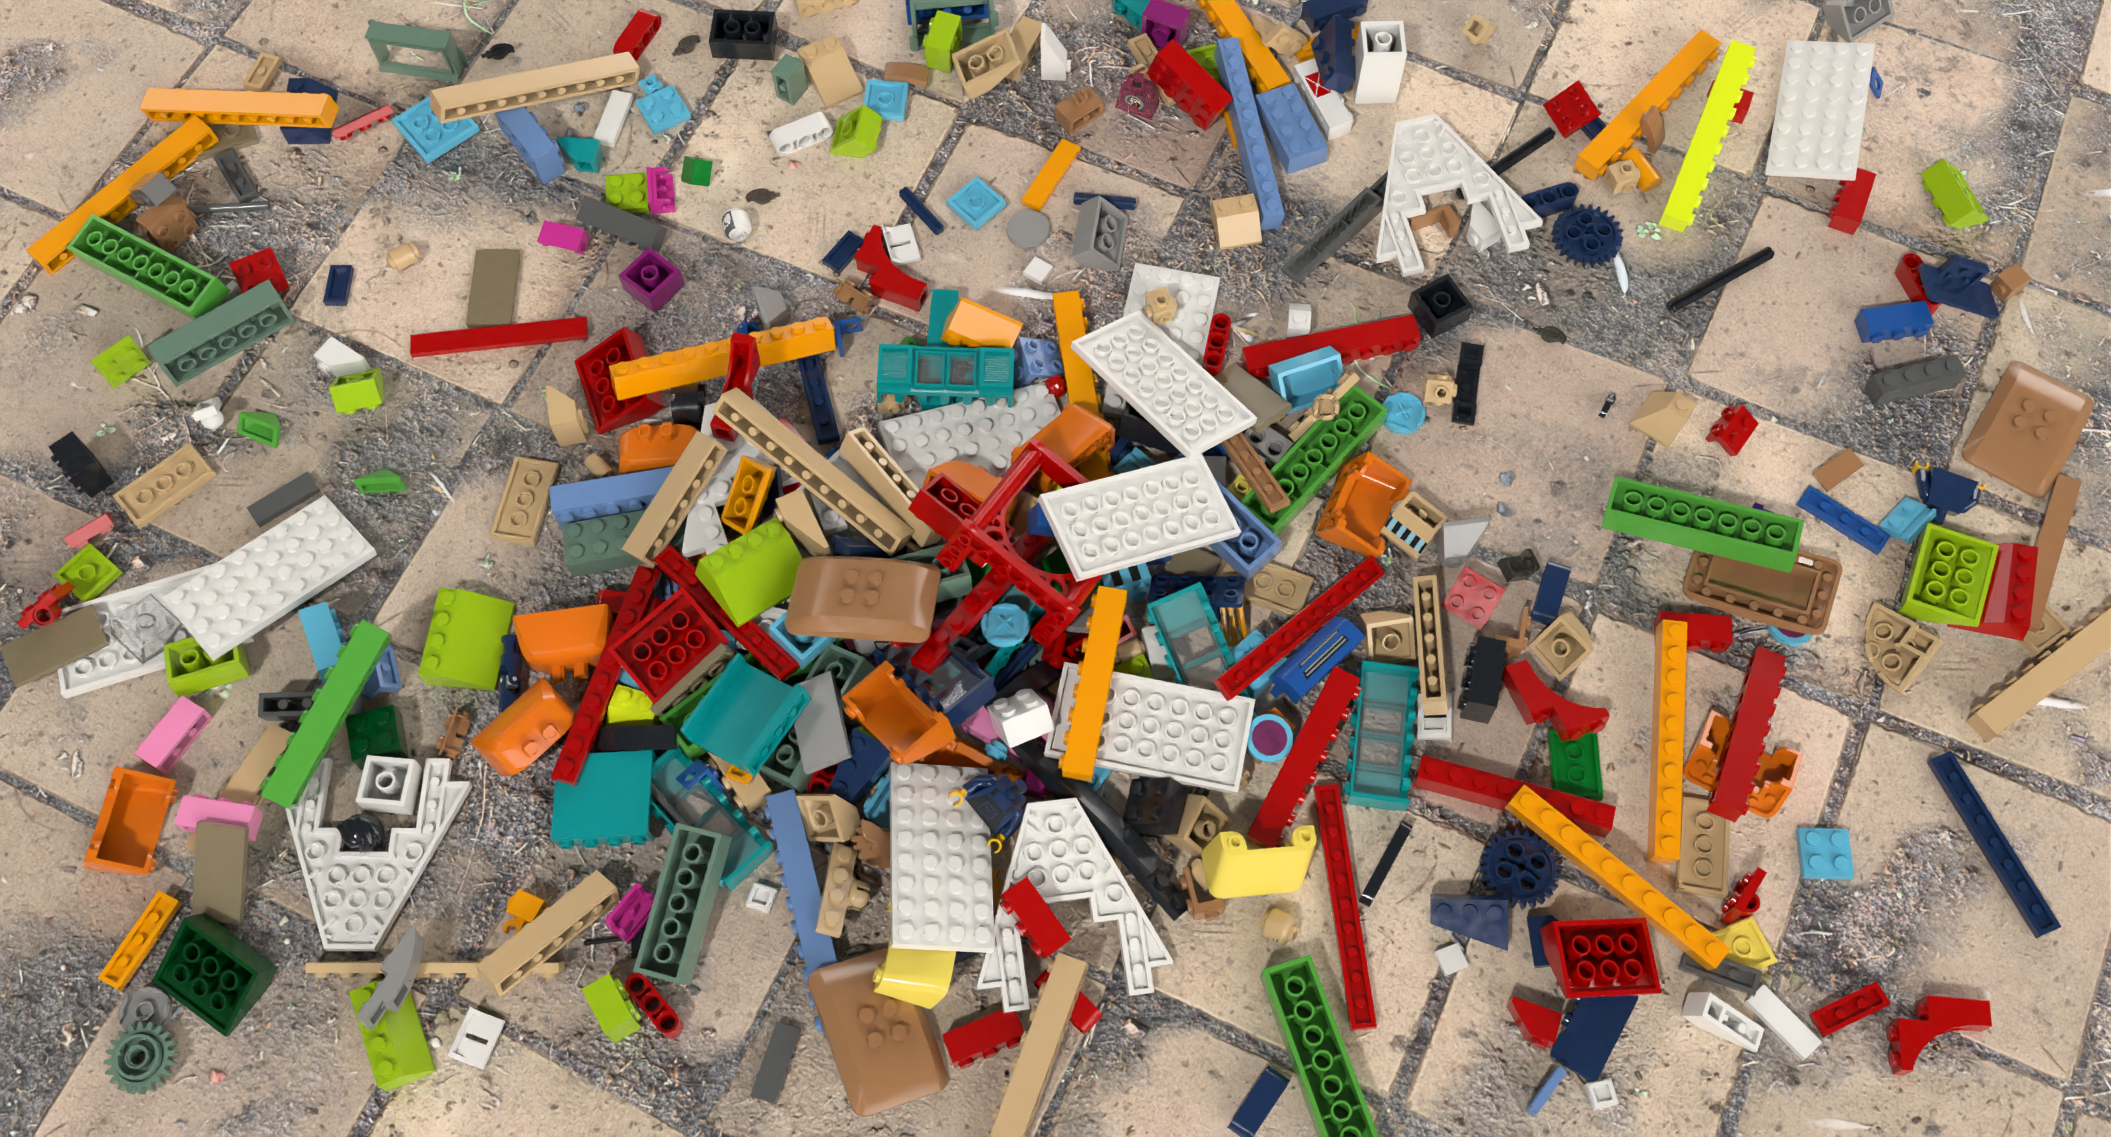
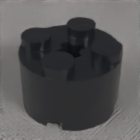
M698 382L671 388V394H675V398L671 401L674 424L689 425L695 428L702 427L705 405H708L705 402V397L708 394L706 383L701 384Z

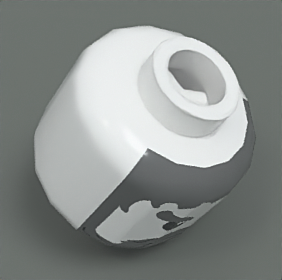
M732 208L723 215L722 225L727 238L742 241L751 234L752 227L746 211Z

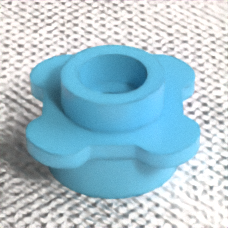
M654 74L638 82V86L643 88L645 95L663 88L662 82H659Z
M992 740L990 744L986 743L985 751L987 756L996 761H1006L1005 758L1008 752L1006 746L996 740Z

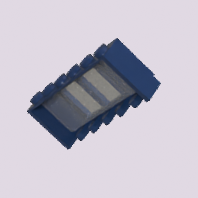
M924 643L916 647H903V649L889 644L882 649L876 648L872 652L873 655L870 656L878 665L887 660L895 669L893 671L894 675L902 678L906 686L932 711L936 710L938 713H943L948 718L952 728L958 723L961 724L997 695L993 684L995 680L987 670L982 671L975 660H964L953 652L942 661L931 675L914 667L911 664L910 658Z

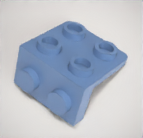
M1019 337L1012 347L1014 348L1013 378L1015 379L1017 389L1027 387L1036 377L1051 378L1061 375L1062 379H1064L1062 359L1055 341Z

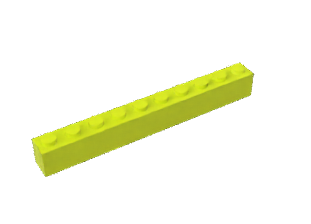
M1731 40L1658 225L1681 233L1684 232L1686 226L1691 227L1696 214L1692 213L1693 209H1698L1703 198L1699 196L1700 191H1705L1709 182V178H1706L1707 173H1712L1716 161L1713 160L1714 155L1718 156L1722 149L1721 137L1725 138L1730 126L1726 124L1728 120L1732 121L1737 110L1733 106L1735 103H1739L1743 91L1740 88L1741 86H1746L1750 74L1747 73L1748 68L1752 69L1757 57L1753 56L1756 47Z

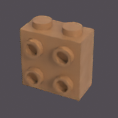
M173 194L157 207L151 206L135 219L151 242L168 253L176 249L178 245L200 228L195 221L196 215L189 208H186L189 206L181 196L175 197Z

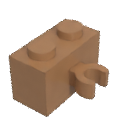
M1089 86L1077 90L1069 98L1061 100L1055 106V119L1070 135L1103 115V101Z

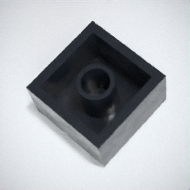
M1449 274L1411 292L1408 302V308L1431 339L1468 321L1473 307Z
M73 431L48 446L54 454L51 456V459L59 468L61 467L63 470L62 474L74 485L79 493L85 492L92 498L115 483L92 451Z
M1171 777L1132 779L1123 819L1139 836L1178 834L1188 788Z

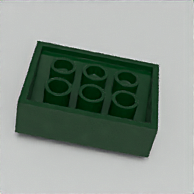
M202 913L183 918L152 982L223 1036L227 1037L267 990L278 967L207 914Z

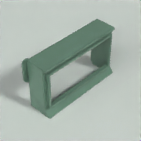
M910 0L913 35L909 37L910 50L915 52L919 49H925L922 46L923 39L930 31L929 28L917 27L916 10L988 4L989 22L962 25L963 40L960 46L972 45L995 34V27L999 25L998 11L994 10L993 0Z
M372 19L368 21L369 27L364 38L368 39L379 62L380 72L458 82L464 64H467L468 60L464 50L457 48L451 32L382 23ZM386 45L441 52L449 70L387 62L390 53Z

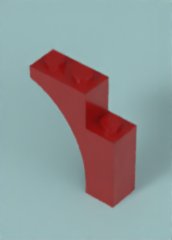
M873 224L871 230L867 231L864 236L863 245L855 252L854 260H856L857 270L871 274L869 285L871 286L872 295L920 312L928 296L927 283L910 277L891 262L883 248L882 228Z
M733 332L730 339L728 371L722 394L737 387L754 400L751 385L761 365L756 337ZM714 414L710 423L713 437L735 442L739 433Z
M1527 659L1505 666L1501 679L1526 725L1532 723L1540 724L1549 718L1561 742L1569 739L1574 741L1581 738L1584 734L1590 732L1598 733L1606 727L1610 717L1606 708L1587 707L1562 698L1538 678Z
M1929 995L1918 1000L1915 1014L1919 1020L1897 1018L1889 1023L1887 1027L1886 1037L1890 1041L1891 1048L1888 1055V1063L1892 1067V1074L1904 1076L1912 1072L1922 1049L1938 1035L1953 1031L1983 1032L1992 1027L1990 1001Z

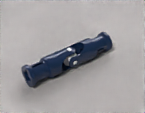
M516 634L501 637V642L503 643V654L500 657L499 709H501V713L521 696L520 673L522 670V655H520V646ZM515 689V694L509 692L508 690Z

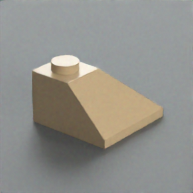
M1652 391L1629 423V426L1664 447L1669 448L1690 418L1697 403L1679 392Z
M1383 610L1359 614L1361 632L1365 635L1362 641L1367 661L1396 664L1416 660L1412 615Z
M1572 612L1560 615L1529 645L1532 651L1559 681H1562L1594 651L1588 630Z
M835 794L796 795L808 841L845 842L858 834L855 829L861 827V821L857 807Z

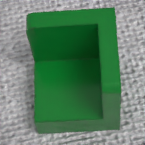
M684 156L681 181L692 185L708 187L713 161Z

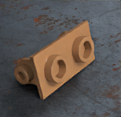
M838 278L836 279L841 283L833 289L836 298L846 304H849L851 299L854 298L850 306L861 314H870L872 303L878 306V303L872 300L874 295L863 289L862 292H859L855 289L857 285L847 278L844 282Z
M457 707L453 714L448 713L444 723V727H447L445 736L440 735L435 749L439 750L437 757L445 753L446 758L455 760L456 756H459L464 739L457 738L456 734L466 736L472 721L469 713L462 712L461 715L456 714L458 711Z

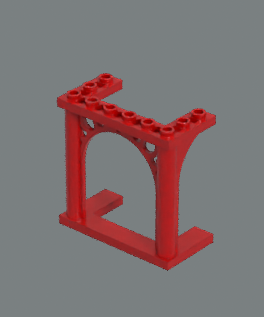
M1034 436L1004 474L1002 480L969 519L965 518L935 558L954 573L968 554L973 551L981 560L994 568L998 574L1009 580L1019 591L1025 593L1039 607L1047 611L1031 629L1029 634L1038 643L1048 648L1081 611L1079 607L1103 575L1076 582L1072 572L1052 574L1041 571L1024 561L1014 550L1007 537L1005 529L1007 508L1038 469L1063 489L1090 482ZM994 521L998 524L999 527L992 526L994 524ZM988 533L999 535L1001 541L996 542ZM1064 580L1071 582V584L1067 586ZM1051 581L1059 584L1061 593L1050 585Z

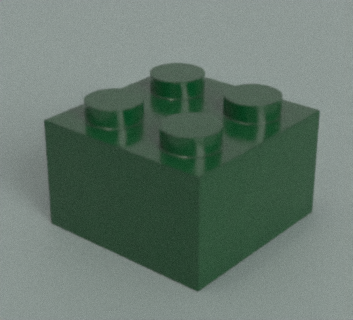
M394 705L346 717L351 759L360 770L364 769L367 755L409 758L402 714Z

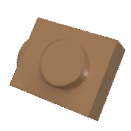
M1446 204L1436 206L1424 215L1411 217L1409 226L1413 232L1440 222L1447 236L1452 238L1457 236L1461 221L1450 205Z
M1524 606L1519 615L1516 639L1500 635L1494 636V639L1507 641L1504 657L1518 658L1521 651L1526 650L1528 637L1525 636V629L1528 630L1531 623V616L1528 615L1529 607Z
M1183 867L1182 875H1179V881L1182 890L1187 891L1188 899H1186L1188 914L1192 913L1194 921L1204 918L1206 921H1212L1220 918L1225 908L1222 898L1198 903L1189 867Z

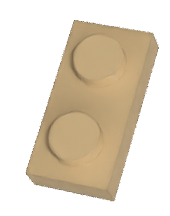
M261 52L242 83L244 88L254 92H265L283 63L280 57Z

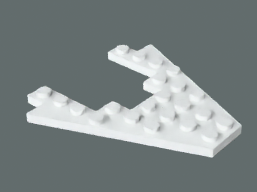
M1437 114L1395 123L1376 263L1396 259L1402 277L1424 272V265L1407 218L1426 213V207L1422 199L1424 195L1461 187L1467 205L1488 200L1507 253L1529 249L1530 242L1525 230L1541 227L1543 221Z
M754 398L753 401H755L758 405H760L763 409H765L769 414H771L766 408H764V407ZM717 402L705 405L701 433L717 440L728 451L688 513L682 553L685 558L704 552L708 555L728 544L716 507L726 504L742 455L763 459L773 465L776 464L740 434H738L735 442L713 437L710 423L714 416L712 411ZM781 468L783 487L798 482ZM809 491L825 536L847 529L845 519Z
M330 758L322 759L295 808L288 809L285 807L320 937L326 951H378L472 788L470 781H450L453 762L450 758H426L416 828H392L388 852H343L344 841L337 828H322L333 762Z
M1077 798L1027 803L1001 895L1027 876L1046 904L1089 898L1092 923L1117 920L1127 995L1134 996L1154 993L1151 967L1172 965L1173 959ZM998 904L994 919L995 949L993 953H985L976 990L1000 987L1003 1013L1029 1010L1020 933L1014 925L1016 921L1011 914L1007 915L1000 904Z

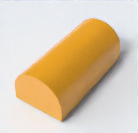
M1638 147L1628 150L1621 157L1620 161L1631 159L1634 165L1638 167L1640 178L1637 186L1643 193L1661 185L1663 179Z

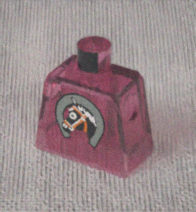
M1141 72L1128 74L1120 89L1115 108L1152 120L1160 104L1156 83L1145 79V75Z

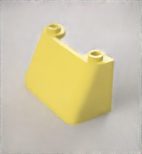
M1314 825L1297 827L1292 832L1291 842H1284L1281 847L1247 850L1246 841L1241 834L1233 831L1220 832L1201 851L1209 892L1216 898L1225 899L1284 894L1297 891L1304 882L1316 844Z
M890 899V901H889L888 909H887V911L890 912V917H891V899ZM890 936L886 960L881 967L875 969L873 974V982H875L874 992L931 1009L944 998L949 989L956 951L891 948Z

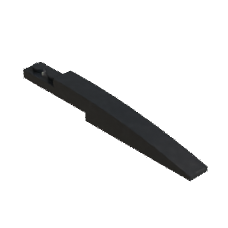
M1035 739L1012 747V750L1057 800L1077 798L1105 847L1110 848L1173 921L1188 910L1185 896L1160 870L1159 867L1164 862L1133 828L1083 780L1063 777L1062 769L1058 768L1059 759L1044 756L1045 747Z

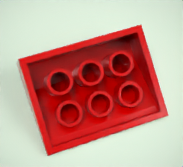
M626 327L621 328L574 361L598 434L647 419L665 407L660 391L617 400L612 387L609 366L619 362H628L641 357H648L641 335Z
M2018 543L1997 544L1999 548L1979 626L1947 624V627L2023 641L2031 624L2038 547Z
M681 587L607 650L652 703L655 704L720 643L727 645L730 641L685 587Z
M1646 918L1552 921L1540 929L1545 956L1565 999L1662 993Z

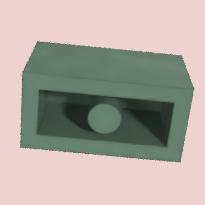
M785 54L771 72L776 96L794 106L807 91L808 87L803 62L797 57Z

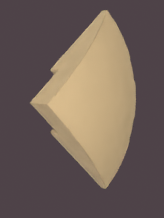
M1877 602L1870 609L1865 623L1864 643L1868 660L1877 672L1878 677L1891 689L1902 694L1921 674L1941 648V639L1919 628V624Z

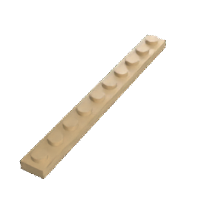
M312 961L306 963L305 973H314V978L330 977V973H340V978H353L356 973H365V978H378L383 973L380 970L383 961ZM420 961L416 978H429L431 973H440V978H454L456 973H466V978H479L480 975L476 966L481 961ZM545 961L525 978L532 977V973H541V978H555L557 973L565 971V961Z

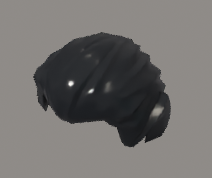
M355 814L337 824V829L343 841L351 849L359 847L360 853L374 851L385 842V830L378 818L372 815Z

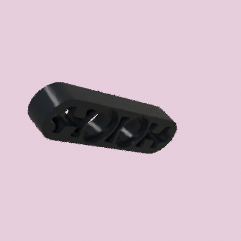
M1403 820L1401 821L1358 902L1367 907L1371 906L1411 832L1412 825Z

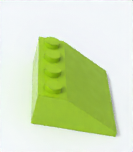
M774 517L701 558L695 575L734 624L740 627L791 597L798 565L803 559L788 531Z
M1927 523L1917 541L1898 614L1925 622L1978 627L1999 545Z
M439 587L418 673L425 684L496 691L500 675V657L503 654L501 637L509 635L515 603L463 589Z

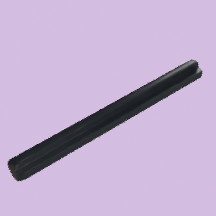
M1550 127L1544 129L1492 164L1490 168L1499 176L1552 140L1555 131ZM1461 187L1457 188L1456 195L1460 199H1465Z
M1771 247L1758 251L1669 300L1666 308L1670 313L1684 308L1773 258L1775 252Z

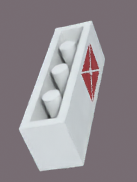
M1315 58L1294 65L1292 80L1326 139L1329 141L1350 133L1352 123L1354 122L1353 115L1344 106L1342 96H1339L1334 90L1323 87Z

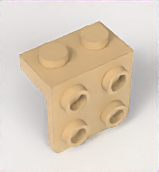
M1256 14L1251 17L1254 22L1253 27L1262 36V43L1267 48H1274L1280 55L1284 54L1291 58L1308 42L1305 35L1281 21L1275 26Z

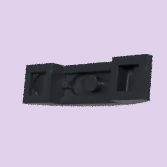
M1461 343L1455 378L1457 394L1456 397H1453L1451 423L1474 426L1484 345Z
M979 627L967 637L959 635L947 644L946 649L964 660L972 661L986 655L996 646L987 642L983 636L982 628Z
M1046 660L1037 663L998 691L997 695L984 705V708L988 711L987 706L992 705L997 699L1009 698L1022 689H1032L1038 694L1061 678L1063 668L1051 667L1048 665L1049 661Z
M677 725L600 727L590 753L677 750Z

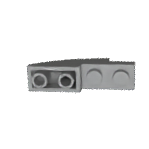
M412 926L407 933L400 937L394 951L384 959L380 970L385 975V978L377 984L375 992L368 1002H365L359 1009V1014L356 1018L365 1028L373 1031L387 1010L394 1013L398 1012L416 978L422 953V937L416 928Z

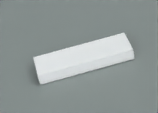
M612 90L593 139L599 140L600 145L615 147L634 99L632 93Z
M1764 984L1756 991L1754 997L1750 996L1744 1002L1802 1061L1822 1043Z

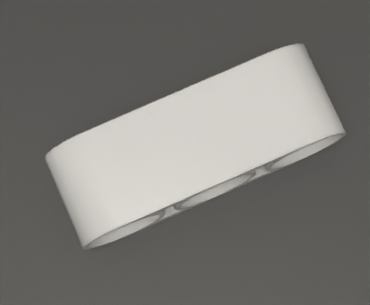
M817 112L774 129L770 133L769 138L778 155L786 156L828 139L833 134V129L824 113Z

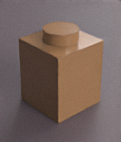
M2015 263L1999 273L1989 286L1993 293L2005 302L2021 292L2032 278Z

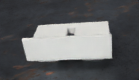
M910 223L896 227H884L881 225L889 259L895 266L921 260ZM909 242H910V244H906V245H902V246H897V247L891 248L892 246L901 245V244H905V243H909Z
M1447 693L1449 714H1438L1447 715V718H1424L1421 694H1418V740H1445L1453 743L1452 693Z
M470 1007L447 1056L484 1070L505 1021ZM469 1033L488 1040L487 1045L466 1038Z

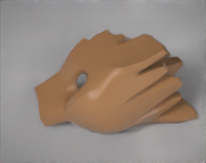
M862 819L861 827L855 829L858 834L851 837L853 849L860 851L858 858L867 863L868 866H878L879 869L890 868V827H880Z

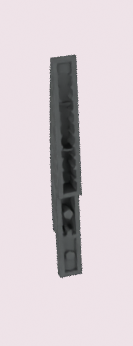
M1388 171L1370 188L1366 187L1295 254L1281 268V271L1298 283L1372 221L1383 210Z

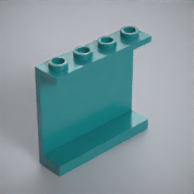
M737 653L729 661L720 677L714 681L705 697L699 701L698 706L690 717L684 721L680 731L688 741L755 777L812 698L803 686L796 683L793 688L747 664L743 656Z
M653 750L589 753L576 786L555 781L550 840L561 849H573L574 846L580 845L586 848H596L599 844L619 847L622 843L641 846L645 845L646 842H654V836L649 832L653 763L659 759Z

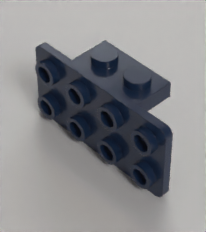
M1953 254L1938 268L1923 263L1918 266L1925 296L1930 301L1991 319L1999 317L1989 284L1980 281L1990 272L1988 265Z
M1154 575L1151 578L1148 604L1201 582L1220 624L1219 607L1240 608L1243 606L1245 578L1235 575Z
M1638 995L1573 998L1572 1003L1575 1005L1571 1012H1566L1560 1023L1564 1027L1550 1052L1551 1059L1590 1082L1596 1081L1638 1001Z

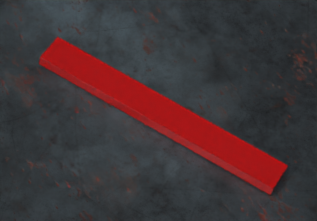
M587 317L415 334L410 335V354L414 358L588 339Z
M671 544L653 559L657 567L680 588L685 587L717 623L781 682L799 667V663L753 620L737 627L695 575L696 568Z

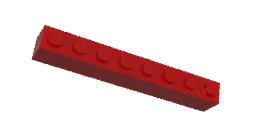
M1414 314L1243 347L1241 361L1244 370L1260 381L1270 377L1269 365L1327 346H1331L1339 352L1342 364H1347L1353 360H1368L1374 356H1388L1394 352L1412 351L1418 348L1421 335Z
M1760 646L1756 648L1749 659L1706 810L1734 823L1741 815L1745 816L1749 809L1750 802L1747 801V798L1754 790L1755 782L1752 781L1753 776L1757 775L1761 762H1758V758L1763 754L1766 747L1763 739L1768 735L1771 728V723H1768L1769 717L1772 718L1777 705L1774 704V699H1777L1782 686L1779 685V681L1783 679L1787 667L1784 666L1786 656Z
M1336 666L1333 667L1246 835V840L1263 849L1282 846L1286 835L1282 834L1286 826H1292L1297 816L1294 813L1297 804L1303 805L1308 795L1305 789L1308 783L1313 785L1319 771L1315 770L1318 763L1325 762L1330 750L1326 749L1329 742H1335L1341 730L1337 728L1340 721H1346L1351 711V708L1348 707L1351 699L1356 701L1362 690L1359 687L1360 678Z
M1422 755L1419 760L1413 782V787L1506 812L1509 811L1504 807L1525 784L1585 833L1605 838L1612 830L1616 806Z

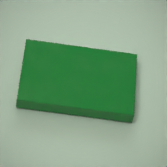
M1548 729L1547 742L1552 790L1594 801H1602L1603 789L1597 733L1590 732L1577 740L1571 741L1569 739L1561 742L1555 729Z

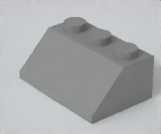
M1830 0L1822 5L1827 25L1848 43H1852L1895 15L1891 0Z
M1100 195L1081 203L1071 257L1087 268L1119 271L1129 216Z

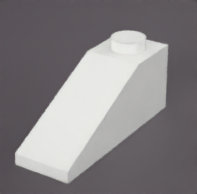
M1042 23L1041 80L1066 81V73L1071 72V60H1067V50L1046 23Z
M1688 992L1680 1016L1697 1027L1752 1052L1758 1051L1764 1032L1763 1027L1710 992Z

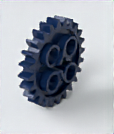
M1580 204L1578 210L1575 206H1572L1570 211L1565 209L1563 215L1559 214L1554 222L1551 235H1553L1552 243H1556L1554 249H1561L1559 256L1567 255L1566 262L1573 259L1574 266L1579 262L1582 263L1583 268H1585L1587 263L1594 268L1596 262L1598 265L1603 266L1604 261L1610 263L1612 257H1616L1622 246L1623 237L1621 234L1623 229H1618L1620 222H1613L1615 216L1608 217V210L1601 213L1600 206L1596 210L1592 209L1591 204H1589L1587 209L1584 208L1583 204Z
M1515 829L1513 835L1506 830L1503 837L1500 834H1496L1495 841L1489 840L1487 843L1489 848L1484 847L1482 851L1485 856L1479 859V862L1484 866H1481L1478 870L1480 873L1486 874L1481 879V882L1489 883L1485 889L1486 891L1494 890V895L1507 896L1512 909L1517 903L1520 904L1521 910L1525 909L1527 903L1533 909L1536 906V901L1542 905L1546 901L1545 897L1550 899L1553 895L1551 890L1555 891L1558 888L1555 882L1561 878L1559 874L1555 873L1561 869V866L1554 864L1559 856H1551L1550 854L1554 847L1546 849V841H1537L1538 834H1535L1532 838L1529 837L1528 830L1523 835H1520L1518 829ZM1508 849H1515L1519 857L1511 856ZM1531 860L1538 861L1542 868L1537 869L1533 867ZM1518 866L1522 867V872L1517 871ZM1498 869L1505 870L1509 877H1501L1498 874ZM1521 881L1528 882L1531 885V890L1524 889L1521 886Z

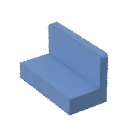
M387 646L364 686L367 700H372L379 692H398L402 688L392 646Z

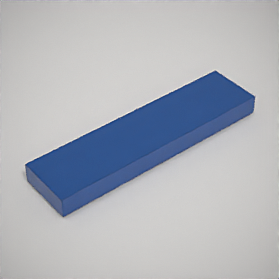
M1810 485L1796 504L1876 555L1880 553L1891 537L1890 534Z

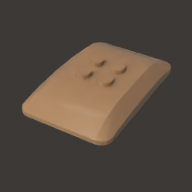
M2012 362L2005 370L1961 451L1962 457L1969 464L2032 497H2045L2062 470L2093 410V400L2088 395L2023 362Z
M1798 549L1791 573L1694 550L1682 591L1686 597L1724 612L1778 628L1816 636L1821 635L1826 630L1842 575V566L1834 559Z
M850 556L807 557L798 565L785 619V628L790 634L802 636L909 643L924 642L931 634L941 579L940 569L932 564L885 558Z
M888 948L816 969L808 978V987L853 1112L861 1117H868L938 1093L946 1087L948 1082L946 1069L924 1007L874 992L875 982H873V974L875 969L881 967L885 962Z

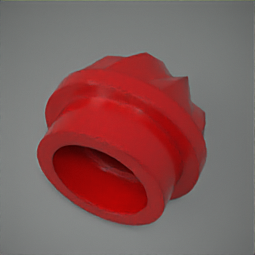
M1061 375L1053 376L1045 381L1049 394L1057 398L1064 395L1066 380L1062 379Z

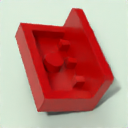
M1743 405L1729 406L1721 412V417L1710 428V433L1705 439L1708 442L1717 441L1730 457L1736 456L1759 423Z

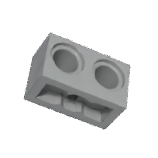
M1269 426L1258 434L1250 428L1244 433V436L1256 453L1265 459V465L1268 469H1272L1294 444ZM1257 439V440H1259L1260 442H1259V443H1255V442H1253V441H1251V440ZM1269 452H1277L1278 455H1272Z

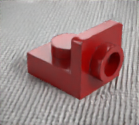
M1062 632L1048 648L1044 646L1041 659L1049 661V666L1061 669L1064 666V662L1072 663L1073 660L1062 656L1066 648L1067 633Z

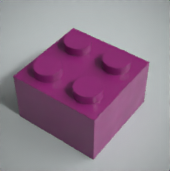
M1150 0L1142 14L1141 35L1146 33L1153 45L1160 49L1164 48L1172 39L1183 47L1188 38L1190 10L1164 0Z
M650 247L618 275L623 289L654 313L685 285L681 271Z

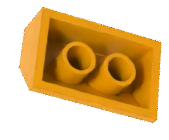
M962 297L946 318L941 340L952 346L963 348H1012L1023 323Z
M742 455L720 521L743 535L755 529L760 521V516L777 467L763 459Z

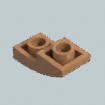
M887 62L883 80L906 81L925 88L929 68L912 63Z
M1652 105L1647 113H1643L1640 125H1642L1641 134L1647 136V152L1655 154L1665 140V130L1657 107Z
M1848 448L1812 475L1823 489L1828 492L1862 468L1864 464Z

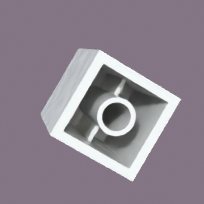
M1403 21L1360 22L1354 53L1355 81L1352 83L1354 104L1396 103L1407 57Z

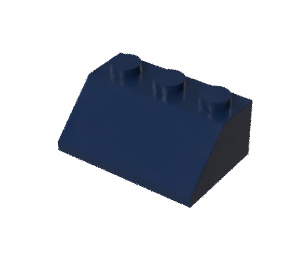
M311 78L288 79L286 92L326 93L337 104V90ZM333 125L332 128L280 126V130L289 145L330 144Z

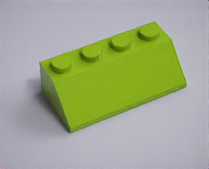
M380 981L371 982L349 992L356 1017L359 1014L360 1007L365 1002H368ZM411 990L398 1012L394 1013L387 1010L373 1031L365 1028L357 1019L375 1081L380 1089L389 1092L436 1071Z

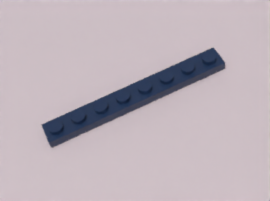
M1952 751L1930 759L1927 762L1928 766L2034 937L2037 939L2061 928L2060 923Z

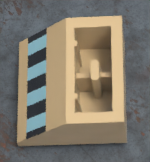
M1412 490L1395 509L1380 533L1417 561L1437 539L1442 523L1448 522L1449 518Z

